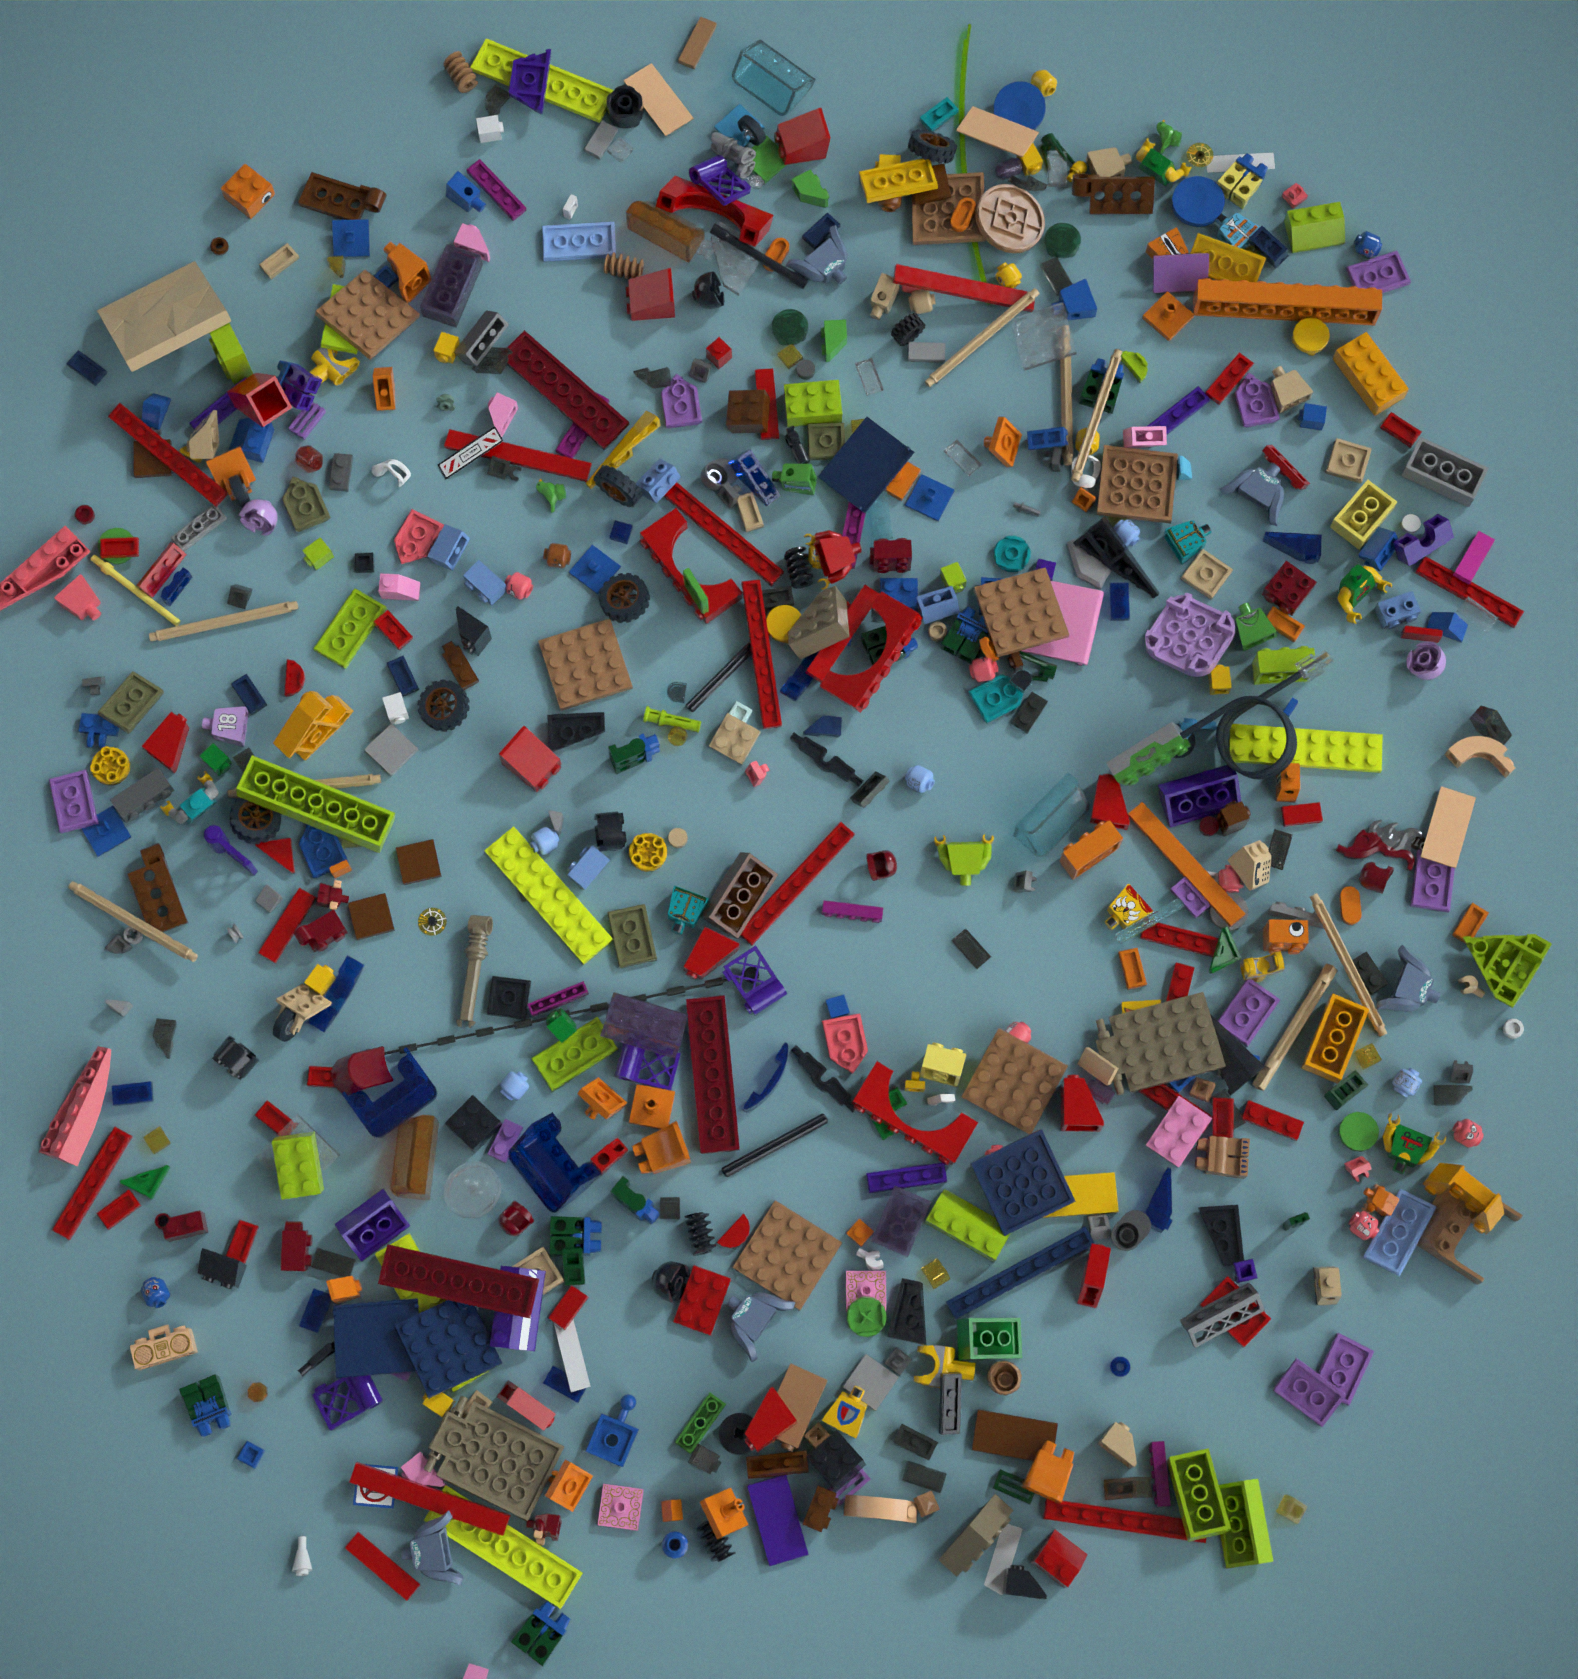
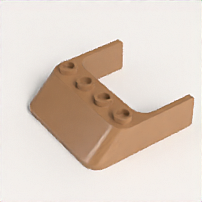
M1447 1188L1439 1196L1436 1195L1432 1204L1436 1206V1210L1417 1246L1478 1285L1484 1281V1278L1461 1264L1454 1256L1456 1246L1477 1211L1469 1210L1465 1206L1466 1203L1460 1198H1454ZM1502 1202L1505 1216L1515 1222L1522 1218V1214Z

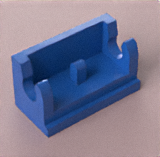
M1064 427L1027 431L1028 450L1067 446L1066 436L1068 435V430Z
M1378 527L1358 554L1359 558L1366 560L1364 563L1366 566L1381 571L1395 552L1393 542L1398 539L1396 533Z

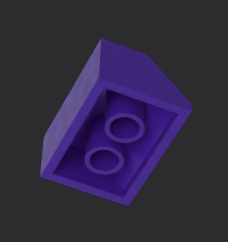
M382 1189L335 1223V1226L362 1262L410 1227V1224L386 1191Z

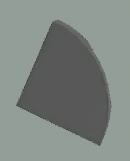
M119 934L105 947L107 951L114 954H123L133 948Z

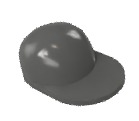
M720 458L709 462L702 469L701 480L705 487L715 491L720 490L722 485L727 482L729 484L734 483L738 479L739 474L736 466L730 460Z
M1139 1210L1127 1212L1112 1229L1111 1239L1115 1247L1123 1251L1135 1249L1150 1232L1151 1222L1149 1217Z

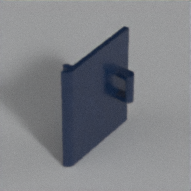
M866 417L820 473L818 478L863 513H866L915 452L869 417Z
M418 1298L333 1305L336 1378L415 1372L394 1325L419 1314Z

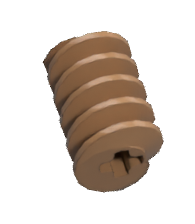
M456 51L445 59L443 66L452 81H454L459 92L466 93L474 89L478 81L475 80L476 75L472 73L473 71L469 68V64L465 62L466 60L462 57V53Z
M613 252L611 257L608 253L604 263V273L608 274L610 272L612 276H615L617 273L618 277L621 278L624 275L625 279L630 277L636 278L642 276L644 260L641 259L638 264L635 257L630 262V256L623 260L622 254L616 258L615 252Z

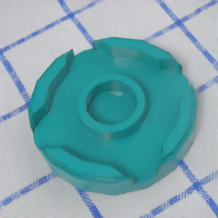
M1018 536L1004 537V539L997 542L994 548L996 565L1006 572L1023 570L1031 558L1030 547L1023 538Z

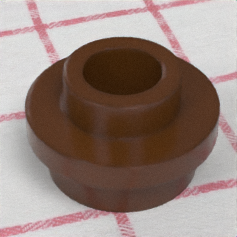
M217 237L212 240L210 248L215 255H223L228 251L229 244L224 238Z

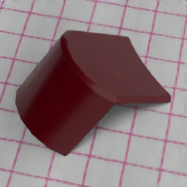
M383 1046L343 1057L336 1061L331 1072L335 1087L347 1096L366 1088L393 1082L394 1080L386 1065Z

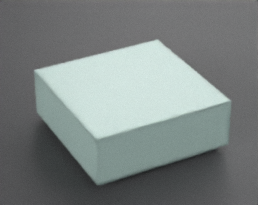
M736 701L729 714L746 723L753 710Z

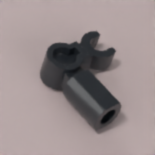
M794 425L786 428L785 441L791 449L797 464H809L810 459L800 442V437L795 431Z

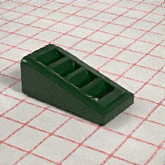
M1355 1070L1331 1088L1324 1097L1337 1111L1365 1089L1368 1084ZM1350 1079H1353L1357 1083L1359 1088H1357ZM1345 1084H1347L1353 1092H1351ZM1339 1088L1343 1091V1093H1344L1347 1097H1345V1096L1340 1092Z

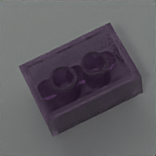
M894 1186L871 1242L908 1258L931 1201Z

